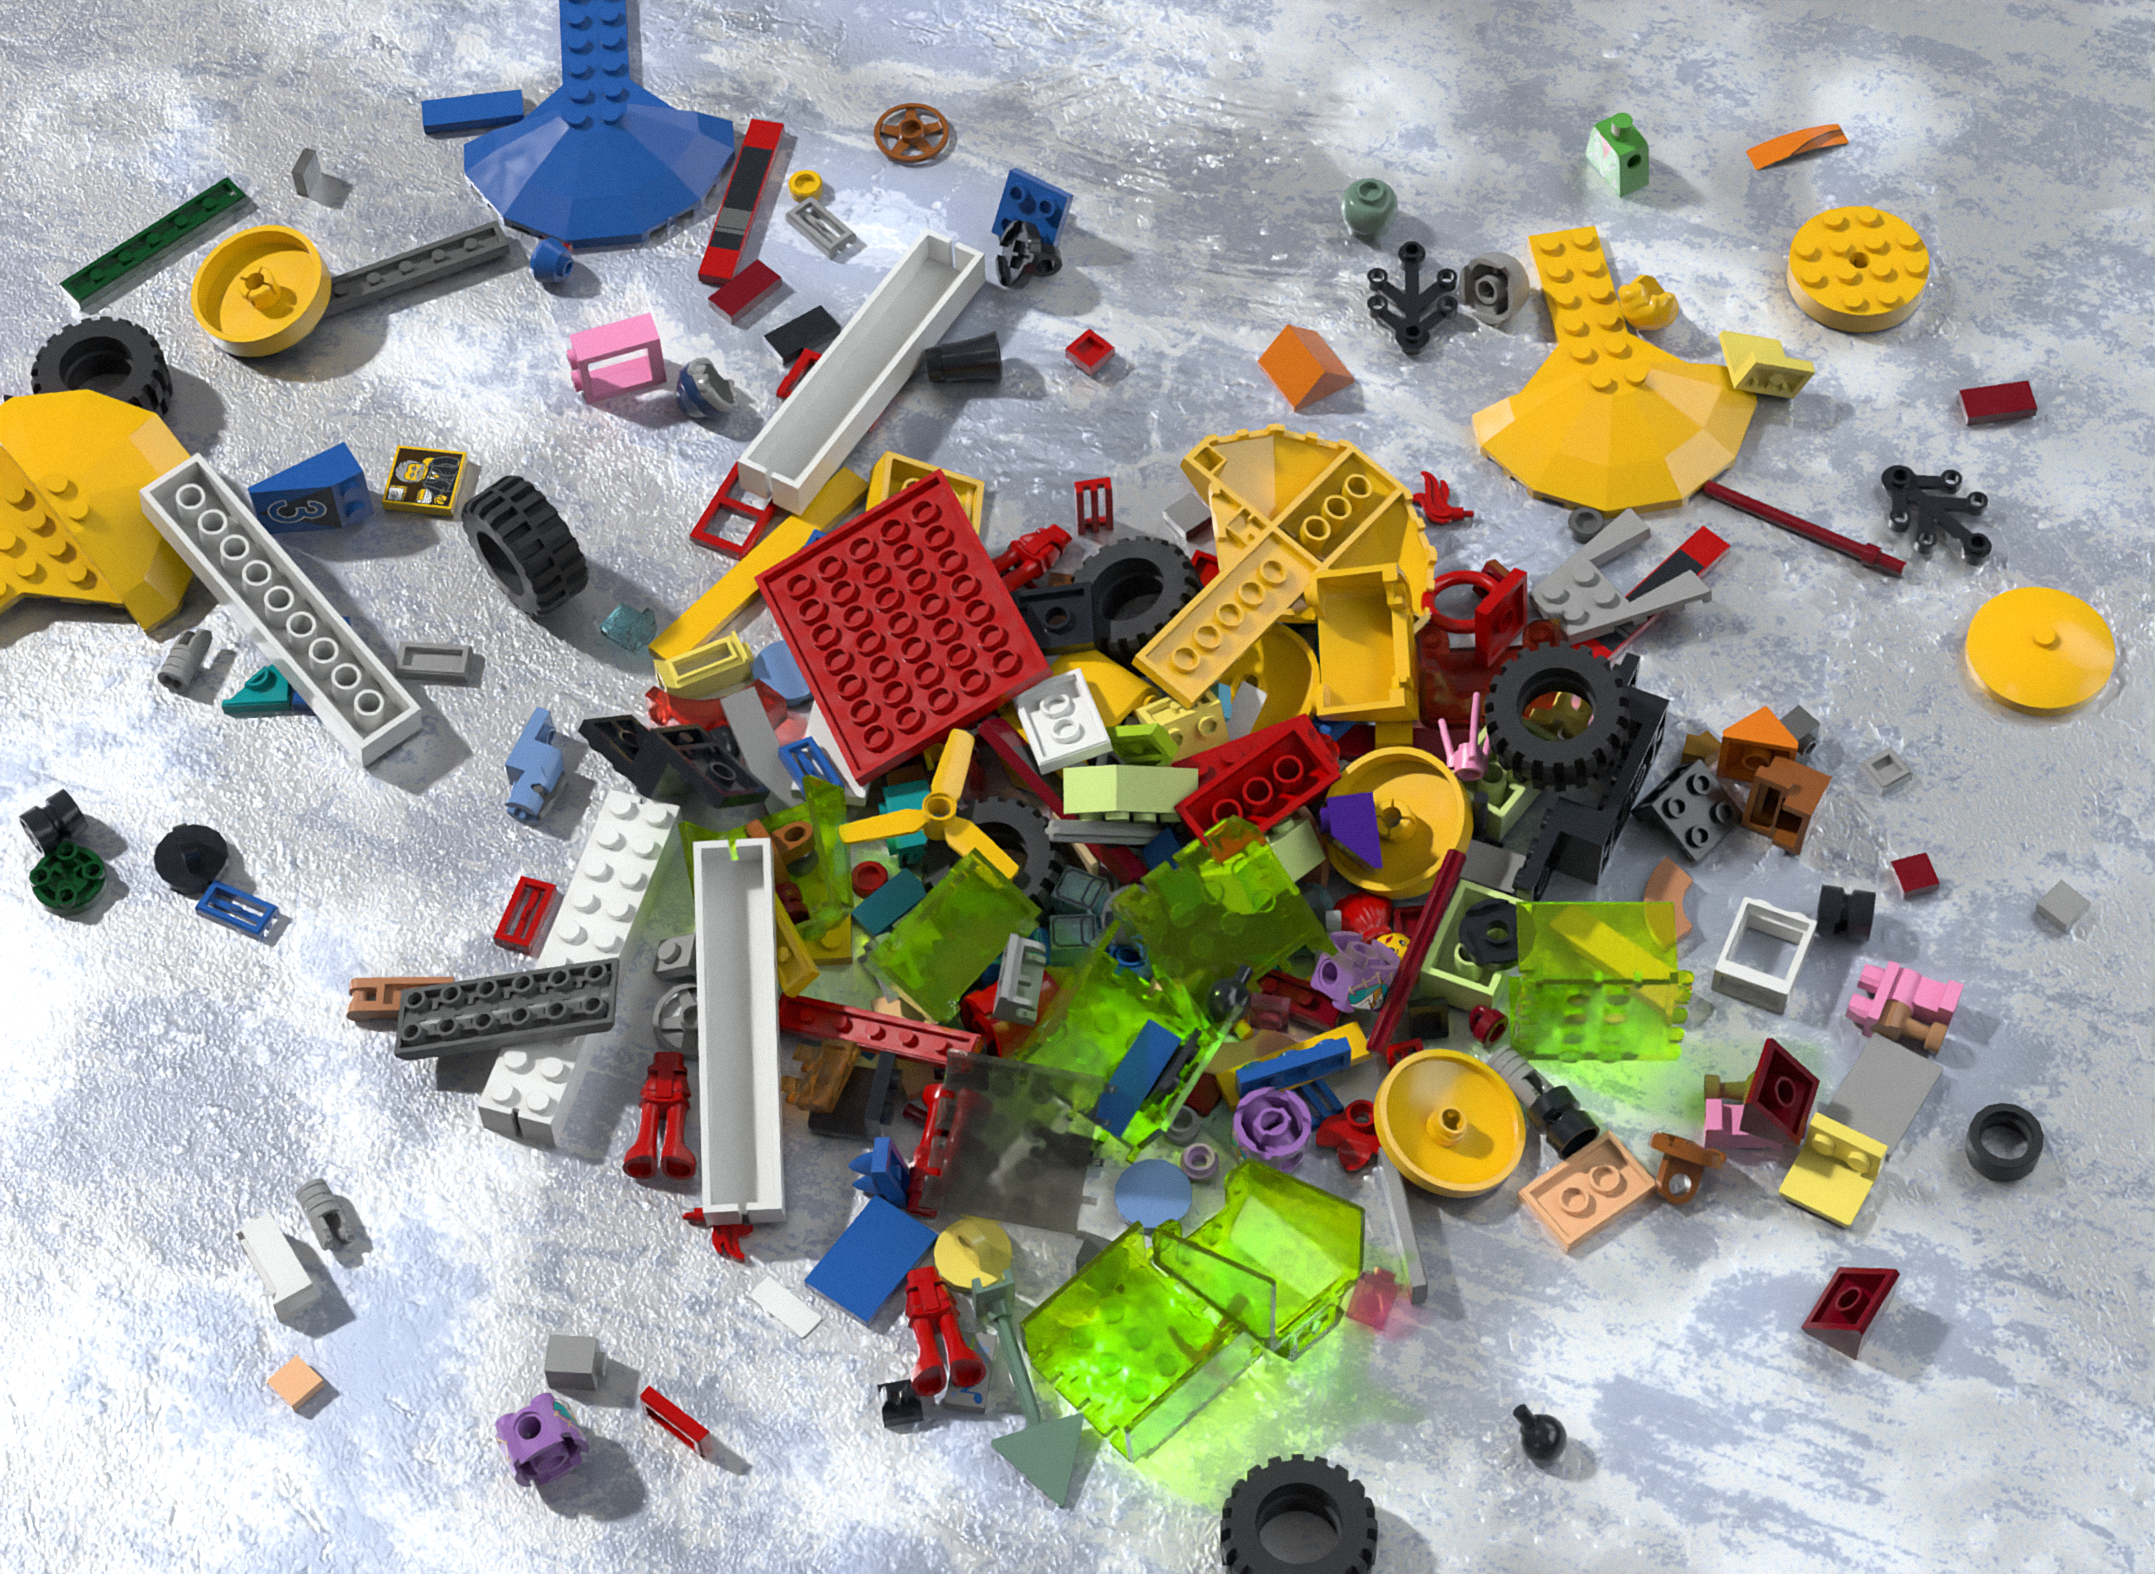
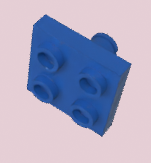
M1018 168L1009 170L991 232L1002 237L1004 231L1012 222L1016 220L1029 221L1037 226L1042 243L1058 248L1074 195Z

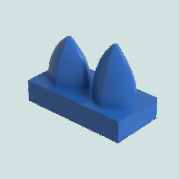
M875 1137L873 1152L860 1155L848 1164V1168L865 1175L854 1181L852 1186L868 1193L885 1196L889 1203L898 1209H907L910 1199L906 1193L910 1185L909 1167L890 1137Z

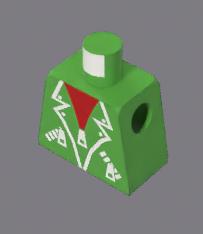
M1617 113L1596 123L1592 128L1585 155L1619 198L1649 185V147L1647 141L1633 125L1632 117L1627 113Z

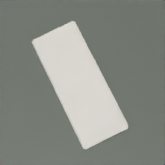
M766 1276L749 1294L750 1298L801 1338H804L822 1319L820 1315L770 1276Z

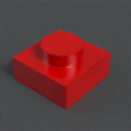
M1090 328L1065 348V357L1090 376L1115 356V347Z

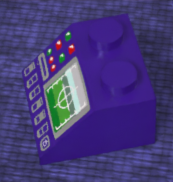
M1373 792L1327 797L1323 808H1319V812H1317L1320 834H1327L1330 845L1368 874H1379L1383 864Z

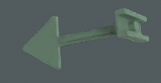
M1011 1269L1002 1271V1283L986 1288L982 1287L980 1278L972 1279V1306L975 1316L978 1318L988 1315L990 1323L995 1325L1027 1424L1025 1430L992 1439L991 1447L1057 1507L1063 1508L1084 1415L1077 1413L1048 1423L1043 1421L1010 1320L1013 1317L1011 1308L1014 1307L1015 1281Z

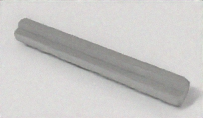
M1052 819L1049 821L1048 827L1045 828V835H1049L1051 842L1146 846L1164 830H1162V826L1158 823Z

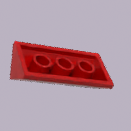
M1294 720L1174 806V810L1197 849L1208 858L1214 860L1215 863L1221 865L1222 861L1240 852L1342 778V775L1300 724Z

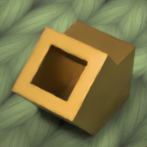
M1708 730L1699 736L1687 734L1681 764L1700 758L1706 767L1710 766L1719 759L1721 743Z

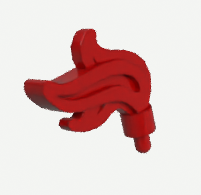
M1421 471V481L1425 484V493L1413 494L1412 504H1419L1430 522L1442 526L1451 522L1464 521V518L1474 516V511L1472 510L1464 511V507H1451L1448 505L1450 492L1447 483L1444 480H1440L1441 487L1439 488L1438 481L1434 475L1427 471Z
M703 1207L693 1208L694 1212L684 1213L682 1216L683 1220H694L695 1224L706 1223ZM712 1225V1245L716 1253L721 1256L723 1254L721 1247L724 1246L725 1252L731 1260L737 1263H744L745 1255L740 1251L738 1238H749L754 1232L753 1225Z

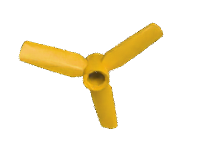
M953 729L950 732L931 784L932 793L924 798L922 810L904 809L843 824L838 827L839 839L844 845L905 836L922 830L923 834L932 840L946 839L949 847L1001 887L1011 883L1019 869L1018 865L969 820L956 816V803L961 799L975 741L974 737L964 730ZM940 814L945 817H935L933 815Z

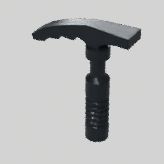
M1483 791L1477 792L1473 800L1474 828L1471 839L1503 849L1504 844L1486 837V830L1484 828L1487 825L1489 796Z

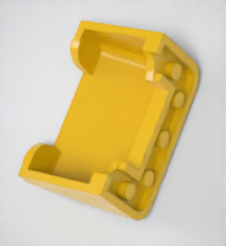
M1394 562L1309 573L1310 585H1305L1304 596L1307 607H1313L1318 618L1321 684H1317L1316 692H1311L1310 694L1312 713L1317 714L1322 721L1405 722L1418 720L1419 703L1412 593L1409 580L1402 569Z
M1097 650L1063 654L1050 666L1054 675L1049 678L1078 668L1081 669L1105 728L1118 726L1129 713L1138 719L1136 709L1163 699L1158 689ZM1012 704L999 718H1004L1029 744L1015 706ZM995 750L1013 785L1035 793ZM1084 760L1083 762L1089 766L1087 760ZM1063 768L1055 770L1063 779Z

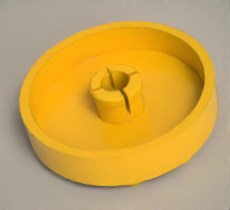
M1847 206L1829 209L1811 218L1796 233L1789 252L1786 272L1787 284L1798 306L1816 321L1831 328L1848 332L1880 331L1904 321L1919 306L1925 293L1929 274V255L1918 233L1905 221L1888 212L1871 206Z
M280 225L252 227L224 240L202 262L192 284V310L209 338L222 350L243 357L271 355L294 345L314 330L329 303L331 275L326 262L314 244L301 232Z
M1402 746L1382 748L1370 752L1351 763L1341 773L1342 778L1334 783L1327 793L1325 801L1327 797L1373 792L1383 864L1379 874H1368L1330 845L1327 834H1321L1323 847L1327 846L1329 860L1334 868L1361 891L1385 896L1391 900L1419 896L1432 889L1449 849H1455L1464 854L1468 850L1473 832V810L1469 795L1459 778L1441 760L1428 752ZM1398 817L1404 818L1401 819L1397 826L1390 829L1394 819Z

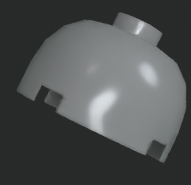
M1502 252L1482 254L1464 266L1460 273L1459 287L1464 303L1470 302L1471 306L1477 310L1472 312V314L1487 324H1498L1514 316L1527 301L1530 289L1528 275L1521 263L1508 254Z

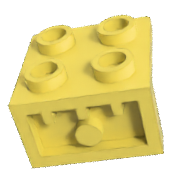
M1725 330L1718 335L1734 389L1794 399L1815 374L1811 361L1785 357L1779 340Z
M1211 690L1190 710H1187L1172 696L1136 709L1140 724L1159 723L1169 732L1170 738L1179 747L1173 760L1163 767H1172L1174 762L1230 741L1221 701Z
M1816 1112L1809 1124L1805 1144L1780 1186L1778 1194L1780 1197L1844 1228H1850L1883 1168L1888 1146Z

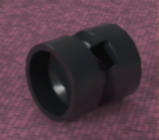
M64 789L45 799V807L34 806L18 816V821L25 834L43 857L56 850V847L62 843L64 837L71 840L89 829L83 813Z
M1822 884L1815 933L1837 936L1841 931L1845 932L1846 937L1849 939L1869 941L1876 892L1855 889L1851 894H1846L1843 887Z
M1562 1085L1552 1088L1541 1095L1527 1111V1117L1541 1135H1547L1546 1142L1558 1158L1565 1160L1595 1140L1599 1135L1600 1128L1585 1110H1580L1581 1104L1569 1088Z

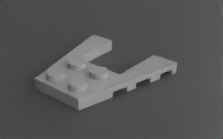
M1628 508L1529 593L1530 604L1565 641L1571 642V645L1612 633L1615 626L1627 622L1637 625L1647 622V616L1667 610L1668 614L1685 610V604L1702 599L1703 603H1708L1712 601V592L1690 569L1629 602L1596 568L1651 538L1650 527L1631 508Z

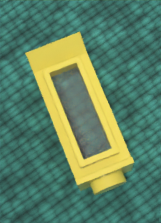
M735 630L731 632L732 635L668 660L653 659L657 683L659 687H665L670 710L751 679L749 664L754 662V658L748 643H741Z

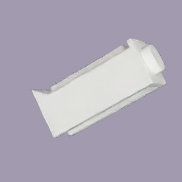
M270 1212L261 1217L257 1216L247 1220L241 1228L235 1230L241 1249L246 1254L273 1300V1308L279 1323L319 1301L313 1290V1283Z

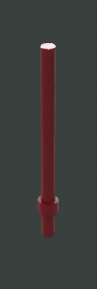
M1709 480L1705 486L1704 494L1860 558V563L1869 567L1879 566L1900 576L1903 575L1906 569L1907 562L1883 553L1881 547L1871 543L1861 544Z

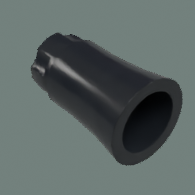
M996 331L963 341L941 344V347L925 349L926 366L930 382H939L945 379L946 382L972 379L1003 380L1002 360Z

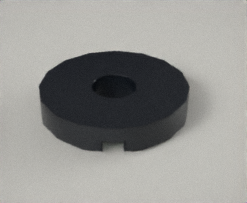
M1495 898L1482 900L1467 910L1460 923L1458 936L1460 948L1468 960L1480 968L1500 971L1510 970L1522 964L1530 956L1536 939L1534 920L1525 908L1520 905L1517 907L1514 904H1509V900ZM1493 928H1500L1508 935L1502 940H1494L1487 935V932Z

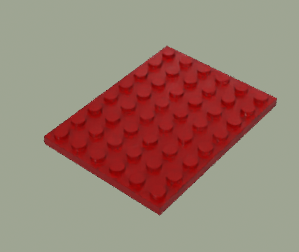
M941 468L754 577L855 781L860 787L948 737L953 729H962L1054 675Z

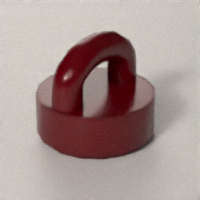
M1484 1005L1474 1007L1469 1016V1026L1473 1033V1039L1486 1048L1495 1045L1507 1029V1016L1495 1008L1489 1009Z

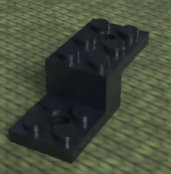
M1091 581L1009 592L1044 657L1096 650L1094 589ZM1062 615L1066 617L1065 621L1059 625L1048 624L1054 616Z
M632 714L584 719L578 729V732L588 741V745L594 751L601 753L612 763V768L616 772L629 779L636 786L637 792L649 799L697 793L699 791L704 796L707 804L714 808L722 809L764 803L771 791L698 723L652 728L649 731Z

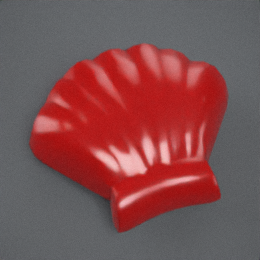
M1359 891L1356 894L1352 893L1345 898H1341L1333 908V910L1341 911V931L1362 934L1361 942L1371 945L1373 939L1377 940L1383 935L1393 933L1389 927L1393 905L1391 900L1385 896Z

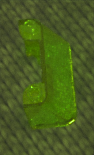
M974 847L955 863L866 958L862 965L933 1024L939 1023L940 1020L947 1024L962 1008L957 1004L961 995L1005 949L1010 934H1017L1020 938L1026 939L1038 927L1039 923L1035 918L1042 910Z

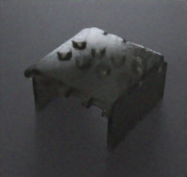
M948 1048L942 1090L956 1092L957 1096L956 1099L940 1097L935 1128L950 1131L949 1138L933 1136L927 1167L942 1170V1176H925L922 1197L919 1199L918 1204L919 1209L1085 1240L1088 1232L1083 1230L1077 1231L1081 1204L1096 1206L1098 1198L1083 1195L1088 1165L1104 1167L1105 1159L1090 1157L1095 1126L1111 1129L1112 1123L1111 1120L1097 1118L1101 1092L1117 1094L1118 1086L1104 1083L1105 1077Z

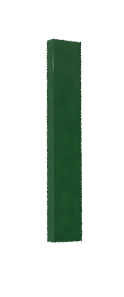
M226 177L59 283L60 288L82 311L249 204L248 198Z

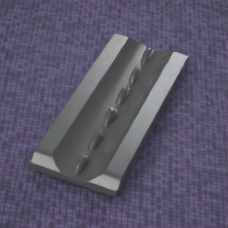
M616 957L404 989L401 991L394 1055L396 1058L412 1061L608 1032L615 1025L616 991L620 960Z

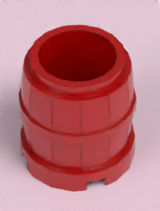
M1043 971L1034 1027L992 1017L998 980L983 991L977 990L964 997V1000L960 1002V1018L964 1028L971 1033L980 1034L986 1038L987 1060L989 1064L998 1066L1013 1058L1015 1053L1040 1044L1042 1040L1062 1028L1063 1023L1067 1020L1068 1012L1064 996L1055 980L1047 971Z

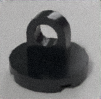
M1016 220L1004 231L999 246H1003L1002 255L997 254L995 260L996 275L1001 285L1014 290L1023 289L1033 276L1048 277L1056 274L1061 269L1062 259L1060 250L1053 245L1041 242L1040 233L1035 224L1029 221Z
M185 822L172 827L173 831L166 834L157 845L154 854V864L159 879L167 888L180 890L183 894L205 892L214 879L221 881L226 867L228 868L230 864L229 849L226 841L219 832L208 826L187 825Z

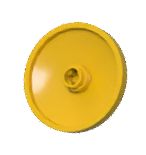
M2024 587L1999 594L1979 609L1968 630L1965 657L1968 669L1977 685L1997 703L2027 715L2059 716L2082 709L2102 693L2109 682L2113 670L2115 645L2112 634L2103 618L2081 599L2056 589Z
M1275 623L1218 681L1219 683L1231 686V704L1243 681L1267 693L1265 702L1249 734L1306 713L1310 720L1315 715L1311 709L1310 694L1311 692H1316L1317 684H1321V672L1316 656L1309 644L1298 633L1287 626Z
M1430 1049L1414 1053L1401 1060L1389 1072L1381 1083L1375 1098L1374 1124L1384 1152L1405 1177L1430 1192L1456 1198L1484 1194L1500 1185L1511 1174L1521 1159L1525 1146L1526 1129L1520 1104L1509 1085L1496 1071L1470 1055L1447 1049Z

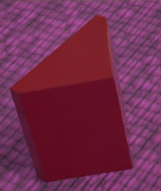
M1767 1038L1744 1104L1739 1131L1791 1147H1797L1800 1145L1820 1080L1773 1038Z
M1838 1267L1801 1329L1813 1338L1857 1360L1894 1299L1900 1273L1897 1269Z

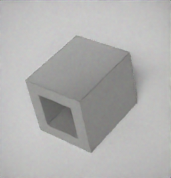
M549 1334L544 1367L548 1387L596 1391L598 1376H605L607 1365L606 1352H601L597 1337Z

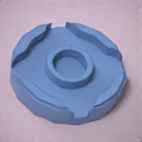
M785 640L771 643L760 651L754 660L752 675L755 687L766 701L778 706L800 705L801 701L810 698V700L813 698Z
M1146 1159L1133 1163L1120 1175L1115 1185V1207L1120 1219L1125 1224L1127 1222L1130 1226L1135 1227L1136 1231L1143 1234L1159 1235L1174 1230L1181 1224L1186 1215L1188 1216L1192 1208V1186L1187 1175L1177 1165L1161 1159Z

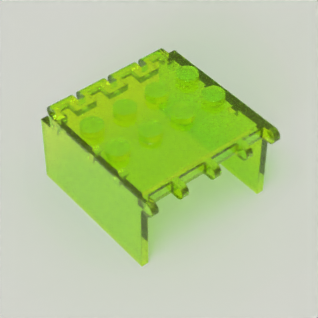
M1232 815L1228 820L1223 818L1203 833L1204 838L1209 844L1207 847H1204L1200 840L1196 838L1172 855V859L1178 867L1175 870L1172 869L1167 861H1164L1143 876L1140 880L1147 889L1145 892L1142 893L1134 883L1113 898V902L1109 904L1114 912V918L1190 1032L1198 1028L1202 1031L1201 1036L1213 1044L1220 1038L1206 1019L1208 1014L1205 1010L1204 997L1207 989L1215 981L1226 977L1233 978L1239 966L1244 964L1254 971L1246 987L1249 988L1254 996H1257L1262 990L1256 980L1277 965L1280 966L1284 973L1290 972L1293 968L1287 958L1305 944L1312 953L1322 950L1334 956L1339 952L1258 826L1236 815Z
M1516 902L1519 974L1523 975L1509 976L1510 1042L1511 1047L1522 1057H1527V1060H1560L1564 1063H1576L1581 1060H1599L1602 1063L1608 1064L1618 1061H1675L1681 1057L1682 1049L1678 1043L1684 1040L1685 1032L1681 1027L1672 1025L1684 1024L1687 1021L1688 1012L1685 1008L1675 1007V1005H1687L1690 1002L1691 992L1687 987L1693 985L1695 977L1690 970H1678L1674 902Z
M1115 919L1091 942L1086 952L1079 958L1006 1070L1004 1076L1011 1080L1017 1071L1024 1074L1038 1084L1032 1096L1040 1100L1044 1093L1048 1091L1070 1107L1064 1118L1072 1122L1078 1113L1085 1118L1088 1116L1105 1089L1106 1083L1148 1019L1156 1022L1182 1040L1195 1028L1201 1030L1202 1034L1196 1042L1201 1046V1049L1190 1065H1185L1179 1075L1182 1079L1170 1096H1166L1158 1107L1152 1104L1144 1113L1137 1111L1120 1139L1104 1129L1098 1135L1096 1141L1102 1145L1111 1135L1131 1149L1125 1161L1132 1165L1144 1148L1167 1131L1243 1008L1236 1004L1220 1025L1213 1023L1211 1027L1189 1010L1182 1019H1179L1177 1014L1181 1010L1182 1005L1159 989H1156L1150 997L1145 995L1151 984L1126 966L1119 975L1114 973L1119 961L1104 950L1122 924Z
M1138 1220L1019 1322L1024 1356L1031 1361L1030 1365L1049 1384L1054 1383L1062 1376L1063 1378L1056 1384L1055 1390L1077 1411L1089 1403L1090 1405L1082 1413L1084 1418L1104 1438H1107L1117 1430L1118 1432L1113 1435L1109 1443L1128 1462L1133 1464L1142 1456L1147 1460L1263 1355V1351L1258 1346H1254L1251 1349L1249 1326L1244 1321L1238 1326L1230 1322L1220 1329L1203 1313L1211 1303L1205 1295L1193 1303L1176 1287L1183 1278V1274L1178 1269L1165 1277L1151 1263L1158 1256L1159 1251L1154 1246L1146 1249L1143 1224Z

